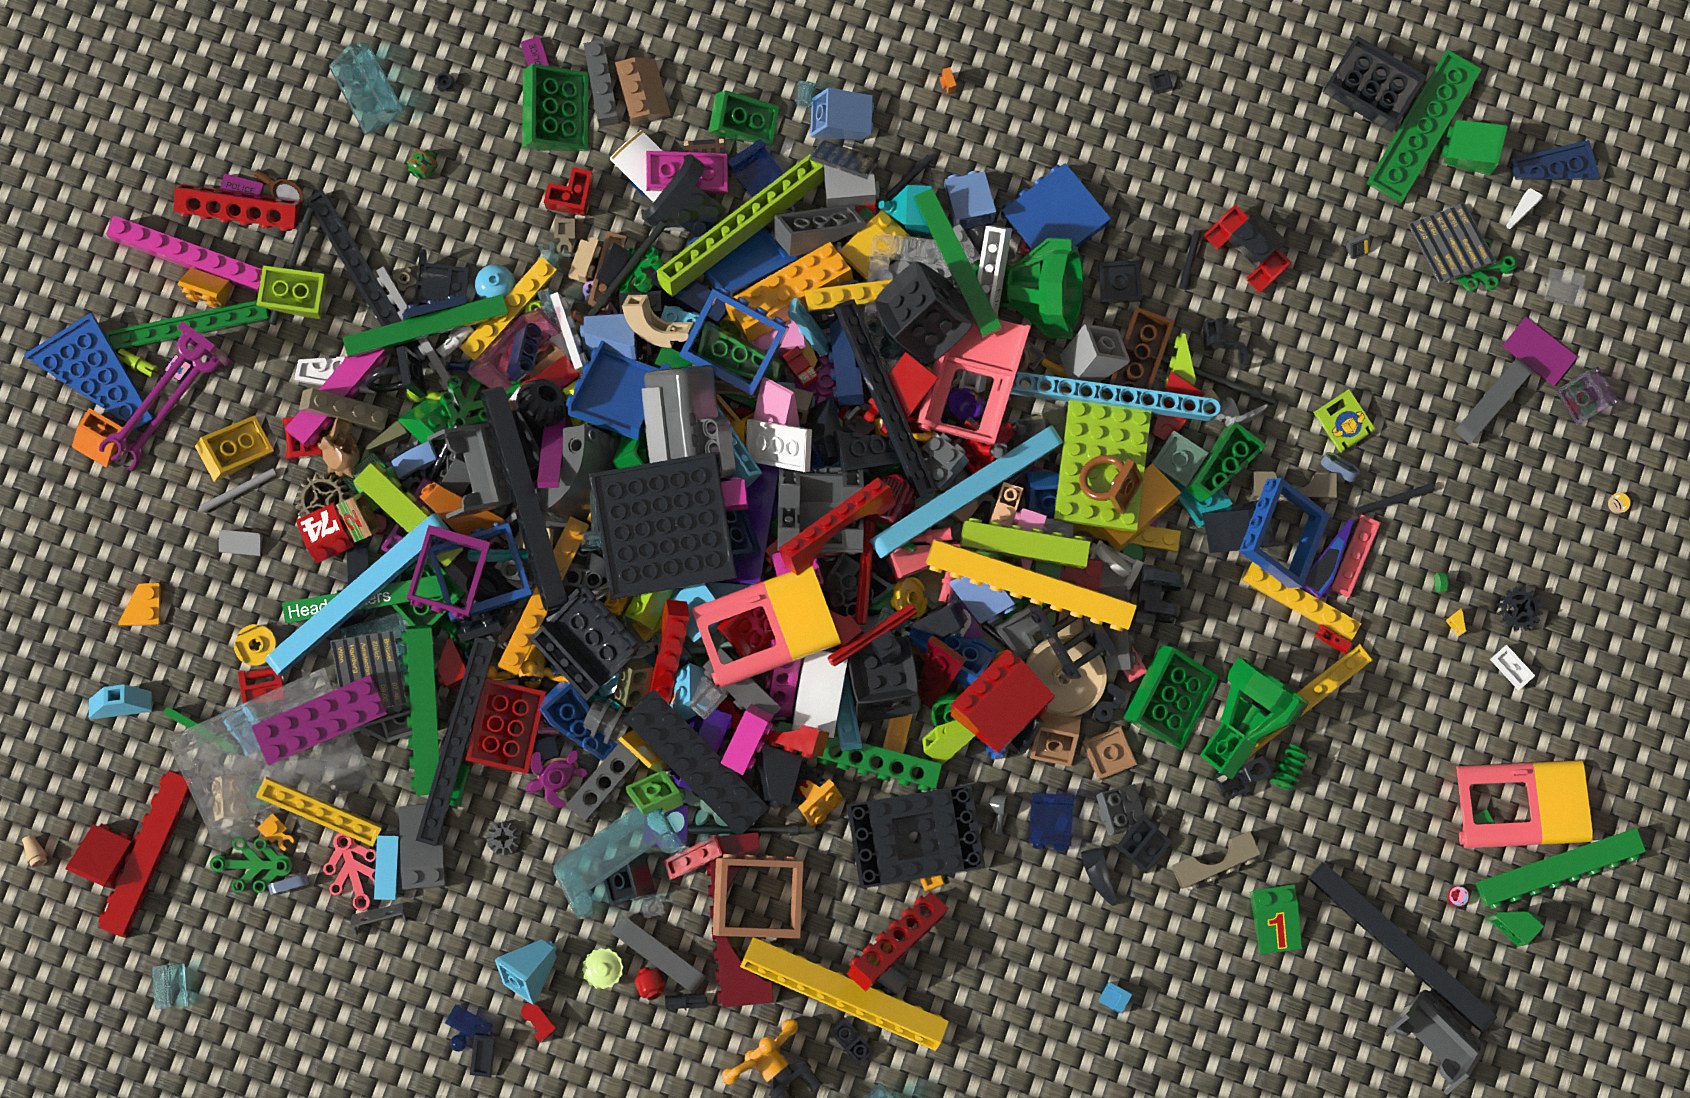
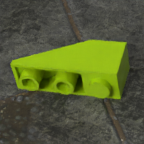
M1182 332L1181 337H1176L1174 348H1177L1176 356H1171L1169 368H1172L1173 372L1195 385L1196 377L1186 334ZM1166 376L1164 388H1166L1169 376Z
M957 720L939 725L922 739L924 753L943 765L948 759L953 758L955 753L966 746L976 735Z

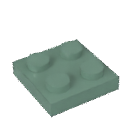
M1173 431L1153 461V464L1161 473L1186 488L1208 455V452Z

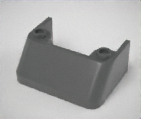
M489 423L446 428L427 437V441L445 439L447 447L452 453H463L473 493L465 495L461 501L462 508L446 514L447 519L473 515L512 503Z
M1422 990L1398 1014L1384 1033L1387 1037L1393 1031L1404 1036L1413 1033L1442 1062L1440 1074L1445 1080L1449 1081L1448 1086L1444 1090L1446 1095L1470 1076L1484 1053L1482 1042L1428 990Z

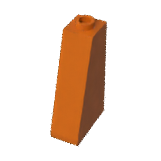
M435 482L425 486L421 492L420 498L456 533L468 536L472 534L471 531L479 528L487 530L492 528L491 525L495 523L505 522L500 516L489 510L473 515L447 519L446 514L462 508L461 501L463 497Z

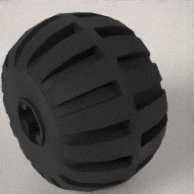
M542 378L534 379L524 384L518 391L516 409L521 408V414L529 426L544 429V425L547 427L553 426L565 417L567 398L565 393L562 392L561 387L556 386L557 384L553 381L549 382L548 379Z

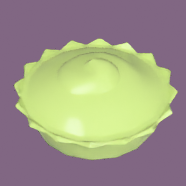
M601 947L598 950H593L592 953L587 955L586 960L583 961L584 967L582 971L584 978L588 980L589 985H593L596 989L613 987L623 975L622 970L624 966L622 965V959L618 957L617 952H613L610 948L604 949Z

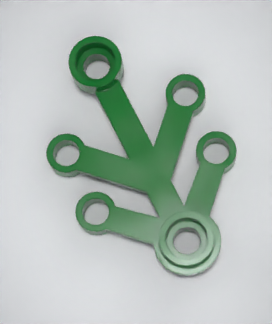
M1484 239L1490 251L1492 244L1489 240ZM1504 256L1501 260L1494 261L1493 264L1469 272L1474 278L1467 279L1461 275L1454 278V280L1463 285L1468 292H1474L1477 289L1478 281L1483 283L1488 290H1495L1498 285V279L1494 276L1488 277L1481 271L1499 269L1504 274H1510L1516 267V260L1511 256ZM1505 261L1510 262L1512 265H1507ZM1492 281L1495 285L1492 286L1488 282ZM1468 283H1473L1475 287H1470Z
M632 247L627 249L631 252L628 262L637 252V249ZM654 247L649 248L642 257V259L646 257L648 259L639 261L621 284L620 293L633 291L630 285L635 276L634 286L639 291L647 292L651 289L653 285L652 280L642 269L652 266L657 270L663 265V260L658 256L659 252Z
M478 369L471 373L469 377L471 386L466 397H464L459 387L461 384L459 377L451 376L447 381V386L452 390L453 394L445 391L440 397V402L445 406L450 416L448 428H452L456 422L461 424V426L488 422L487 419L482 417V415L486 416L485 410H481L477 416L466 418L468 412L484 408L482 400L473 402L478 389L487 381V375L483 370ZM454 396L460 407L459 413H457L452 403Z
M243 837L234 839L233 847L236 850H241L249 860H227L221 854L214 856L210 860V868L214 872H222L226 868L250 869L240 879H236L232 883V889L235 892L243 891L246 884L262 869H269L270 871L262 880L259 879L253 884V890L257 893H262L277 875H287L293 866L288 856L278 855L263 837L254 841V848L258 851H263L271 861H263L247 845ZM237 840H241L243 842L242 847H238L236 845ZM259 840L264 842L263 848L258 847L257 842ZM216 860L221 862L220 868L215 866ZM279 862H283L285 864L284 869H279ZM236 882L242 884L241 889L235 887ZM257 883L263 884L262 890L257 889Z

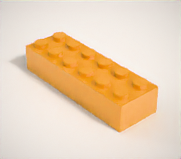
M829 242L733 297L736 299L742 297L750 302L749 306L755 309L758 306L768 312L767 315L774 319L776 316L787 322L790 320L788 316L790 300L798 297L807 310L805 290L839 286L841 283L852 281V270L832 243ZM725 303L728 316L747 342L750 343L773 330L772 327Z

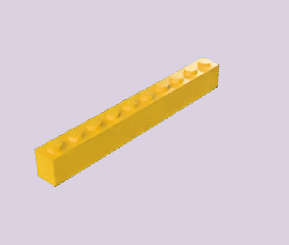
M933 539L926 560V564L930 565V570L939 573L942 570L949 571V576L962 579V576L970 578V583L982 586V583L991 585L990 589L1002 593L1004 589L1010 591L1011 596L1019 599L1026 596L1031 598L1030 602L1041 606L1043 602L1051 604V609L1059 612L1066 609L1071 611L1070 615L1082 618L1085 615L1091 617L1090 621L1102 625L1103 622L1111 624L1110 628L1122 631L1123 628L1129 630L1137 607L1134 603L937 539Z
M752 938L740 966L743 969L934 1051L941 1044L949 1022L938 1014L926 1012L923 1008L910 1005L901 998L889 996L880 989L870 987L865 992L855 981L847 978L843 973L833 972L822 964H815L803 956L791 954L782 947L768 944L764 939Z

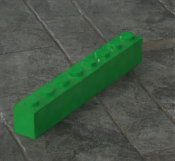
M432 625L406 626V632H402V643L407 645V653H403L404 666L408 665L409 674H404L405 686H409L410 694L406 695V707H411V715H407V727L412 728V736H408L409 749L413 748V756L409 757L410 769H414L415 777H411V790L416 791V796L429 795L439 762Z
M1634 828L1476 882L1475 885L1483 906L1490 905L1491 909L1502 906L1503 900L1510 898V901L1513 902L1522 899V894L1530 892V895L1543 892L1541 887L1549 885L1551 889L1562 885V880L1569 878V881L1572 882L1581 879L1582 873L1589 872V875L1601 872L1600 867L1608 865L1610 869L1621 865L1620 860L1628 858L1630 862L1641 858L1640 854L1646 852L1638 829Z

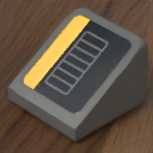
M1368 234L1349 240L1346 248L1351 259L1369 254L1370 242Z

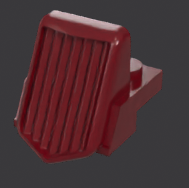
M899 474L880 478V480L890 486L896 505L881 516L872 514L863 517L864 519L892 526L912 513V510L915 508V489L910 488V484Z

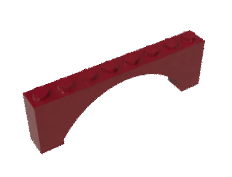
M758 833L719 836L725 854L736 855V859H743V855H760ZM716 860L706 864L707 876H711L712 884L708 885L709 897H713V904ZM728 865L726 898L734 879L744 866ZM710 906V917L712 919L714 916V906ZM711 927L712 939H717V948H713L714 961L719 962V969L715 970L716 982H720L721 991H717L718 1004L722 1003V1007L727 1008L774 1003L772 981L766 982L753 972L741 968L742 962L734 953L727 936L713 935V927Z

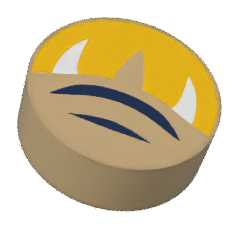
M1615 493L1609 498L1608 507L1613 513L1622 514L1629 509L1630 499L1624 493Z

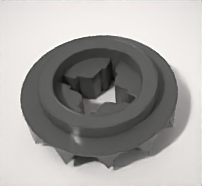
M502 821L494 824L488 830L487 843L494 853L509 855L518 848L521 836L517 827L512 823ZM502 829H504L506 836L513 837L506 840L505 847H503L500 840L495 839L502 835Z

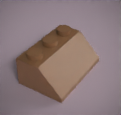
M634 57L615 62L632 126L671 116L655 59Z

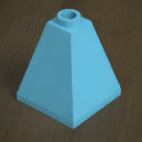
M541 939L498 957L495 962L503 984L534 1005L557 958L555 953L557 950L556 946L551 941L545 942Z

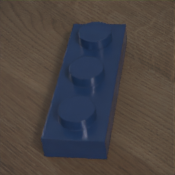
M455 294L446 297V300L438 301V299L427 301L425 305L421 306L417 303L411 304L406 307L407 309L404 310L402 316L404 320L464 305L467 302L465 296L458 297Z

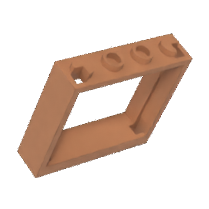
M723 854V858H716L713 935L800 938L803 862L796 861L797 857H784V861H777L776 856H764V860H756V855H743V859H736V855ZM728 865L793 868L790 929L725 927Z

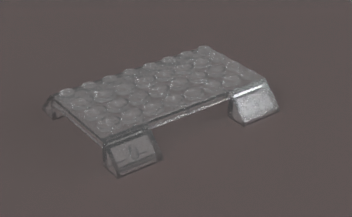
M325 667L169 737L176 762L204 823L221 852L233 847V841L237 837H243L247 841L261 834L257 829L258 827L253 815L276 806L256 796L266 776L304 793L328 782L337 799L377 782L369 763L365 761L352 730L271 765H268L251 726L333 691V684ZM241 840L236 841V845L242 843Z

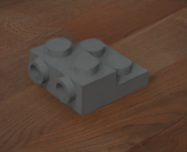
M935 432L922 449L925 452L922 454V457L935 487L943 492L969 462V459L964 455L966 451L958 444L955 447L950 444L952 440L944 433L938 435Z

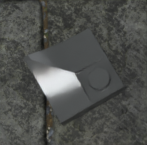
M1031 605L993 625L1008 649L1022 661L1028 658L1030 653L1039 644L1047 640L1039 625L1030 617L1031 612L1028 607Z

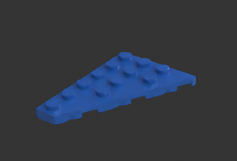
M89 313L24 354L26 359L40 366V368L49 372L58 380L69 385L78 393L86 396L89 400L126 423L144 401L93 313ZM149 409L134 429H139L154 419Z

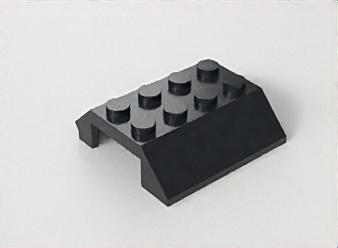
M581 585L569 596L570 600L549 622L543 624L529 639L587 701L636 655L640 646L637 644L638 640L629 631L626 632L624 630L625 626L614 615H610L611 611L600 600L597 601L595 599L596 595L587 586Z

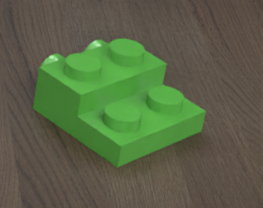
M664 770L626 786L628 795L643 816L660 808L664 813L674 810L683 805L682 799L685 798L681 788L676 787V783L672 780L673 777H668Z

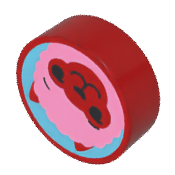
M1454 886L1449 889L1447 900L1454 907H1462L1469 901V892L1463 886Z

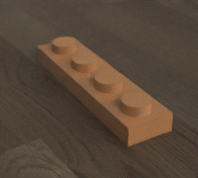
M609 231L606 232L595 277L604 263L603 259L612 242L624 248L626 236ZM595 277L587 304L588 307L592 308L600 294H604L609 287ZM609 304L606 308H603L602 311L607 312Z

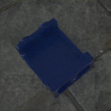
M759 139L728 160V168L750 198H753L784 174L766 150L762 139Z
M1035 792L1031 794L1028 844L1033 845V849H1045V846H1054V850L1066 851V847H1071L1074 795Z

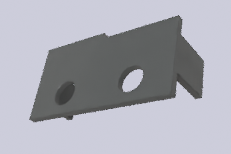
M399 903L353 914L351 916V928H353L355 938L358 937L356 926L402 915L404 923L407 925L404 904Z

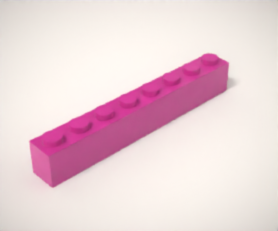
M113 216L106 233L111 241L188 269L191 267L229 280L232 285L257 294L259 293L262 269Z

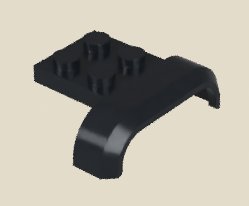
M689 154L684 155V162L681 168L652 205L646 210H641V218L654 228L660 221L665 223L671 218L695 237H699L712 228L726 208L696 185L703 174L705 165L694 155Z

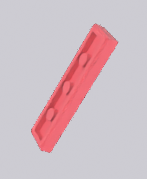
M1365 515L1360 516L1332 583L1331 591L1350 598L1381 522Z

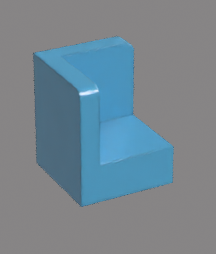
M1108 982L1098 1001L1121 1014L1132 994Z

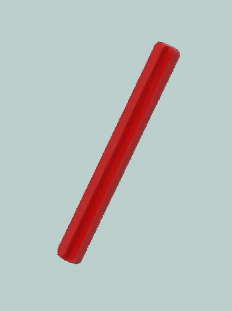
M864 521L863 553H861L855 614V622L858 625L867 624L873 546L869 541L874 538L875 523L872 521Z
M908 604L829 655L827 659L831 666L836 667L872 643L871 640L888 630H893L916 615L917 610L915 606Z

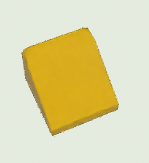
M1461 608L1446 620L1458 636L1466 632Z

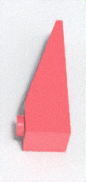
M931 545L916 546L917 549L914 553H910L901 546L888 556L887 561L892 568L896 581L930 568V565L926 564Z

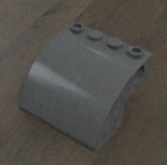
M585 424L563 428V461L559 488H541V511L565 520H569L571 516L588 524L589 527L593 526L594 524L587 520L595 506L590 474L617 469L613 460L621 439Z
M810 465L809 472H802L779 467L778 551L782 545L864 487L863 470L842 473L841 466ZM863 517L838 531L819 552H826L828 554L836 552H846L848 554L863 553Z

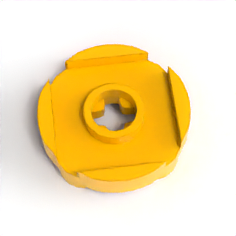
M915 577L903 578L897 581L891 598L892 607L899 611L908 604H912L915 606L917 614L910 619L921 617L927 607V597L924 598L923 591H925L922 582Z
M256 624L248 625L241 629L234 643L237 657L245 664L256 667L267 664L265 658L277 648V640L272 631ZM256 640V642H261L259 650L257 651L255 649L251 650L250 648L253 645L252 641Z

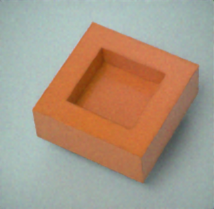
M950 67L942 69V77H940L941 86L943 89L946 88L948 94L956 92V83Z

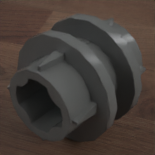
M597 699L592 704L584 720L583 727L591 730L590 736L593 738L596 737L598 732L606 735L604 743L607 745L610 741L617 744L621 743L618 739L625 735L630 728V725L623 719L627 714L625 712L626 707L622 705L619 711L611 708L613 700L608 699L607 702H603Z

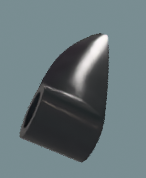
M1101 846L1080 852L1084 868L1094 888L1110 905H1117Z

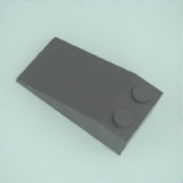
M850 204L775 215L773 237L789 256L797 257L801 254L811 253L829 242L833 243L866 228V222Z
M426 804L399 807L402 889L405 891L448 887L443 828L437 846L415 841Z

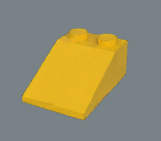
M882 210L866 224V228L861 229L839 251V254L868 281L905 249L912 237Z
M255 415L205 435L195 445L214 482L232 475L274 452Z
M635 730L626 733L618 739L648 768L659 772L667 765Z

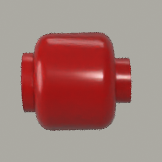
M650 967L641 969L634 981L639 995L648 1000H654L662 996L665 982L660 971L650 969Z

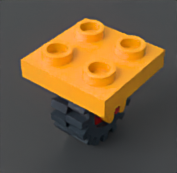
M809 770V773L802 771V776L798 773L792 800L811 825L820 824L825 820L828 813L841 805L844 798L830 779L825 781L822 775L820 776L818 772L814 773L812 770Z

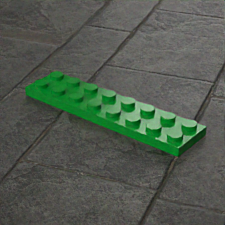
M1447 49L1366 184L1401 204L1482 69Z

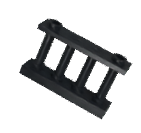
M1076 580L1067 581V582H1069V583L1078 585V583L1076 582ZM1047 604L1043 608L1040 605L1028 607L1031 612V619L1039 625L1062 664L1063 673L1068 678L1079 679L1082 677L1077 669L1099 654L1103 657H1110L1118 652L1103 626L1091 622V617L1083 615L1082 618H1078L1069 614L1051 626L1046 617L1047 614L1053 611L1050 608L1051 604ZM1077 619L1082 620L1085 625L1084 630L1062 644L1056 633ZM1092 637L1095 642V648L1073 662L1067 651L1086 638Z

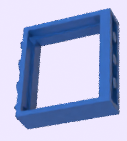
M722 287L719 289L714 288L679 356L697 366L710 365L714 370L715 376L754 395L760 387L762 378L765 377L790 327L786 326V322L781 318L775 316L773 319L768 316L766 310L758 306L756 309L749 306L750 302L742 297L736 299L730 296L731 292ZM717 298L778 331L752 382L691 350Z
M1267 479L1239 552L1286 587L1301 588L1304 586L1330 514L1284 479ZM1280 494L1309 515L1289 569L1260 549Z
M495 523L491 525L492 528L487 530L479 528L471 531L472 534L468 536L487 540L505 534L522 589L473 604L470 617L531 598L532 596L509 523ZM438 541L435 544H431L429 555L446 604L452 605L437 555L465 546L452 542L443 543V541ZM448 612L451 623L462 620L452 617V613Z

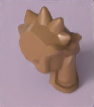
M336 418L329 435L323 437L322 441L318 443V447L323 452L322 459L328 465L327 472L329 474L335 472L338 479H342L345 475L353 477L355 467L360 458L355 438L350 434L354 429L353 423L340 418Z

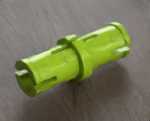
M123 348L118 351L119 354L123 355H118L121 362L131 366L132 370L140 371L151 378L157 374L153 371L158 372V366L145 361L142 356H136Z

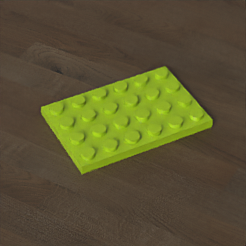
M1069 400L1054 521L1137 532L1143 481L1123 515L1116 512L1111 500L1096 501L1086 496L1081 490L1079 476L1084 465L1092 458L1100 455H1112L1122 460L1124 464L1127 459L1134 461L1142 478H1144L1151 419L1150 411ZM1099 464L1090 471L1088 485L1095 492H1108L1111 489L1114 477L1120 472L1113 464Z

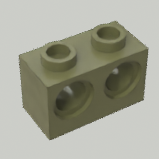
M644 658L631 659L618 672V682L614 698L624 707L636 706L649 693L654 667Z

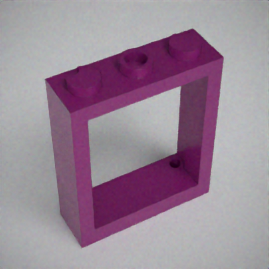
M428 525L407 594V600L411 601L410 605L422 608L423 605L430 606L431 611L441 614L444 611L451 612L452 617L462 620L464 616L469 618L491 543ZM433 537L482 551L465 608L416 595Z

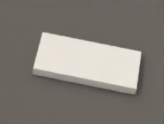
M747 419L746 449L755 463L802 472L810 471L812 429Z
M823 650L804 657L792 731L800 729L801 725H806L830 732L829 737L834 738L848 659L834 667L831 666L827 659L834 652Z

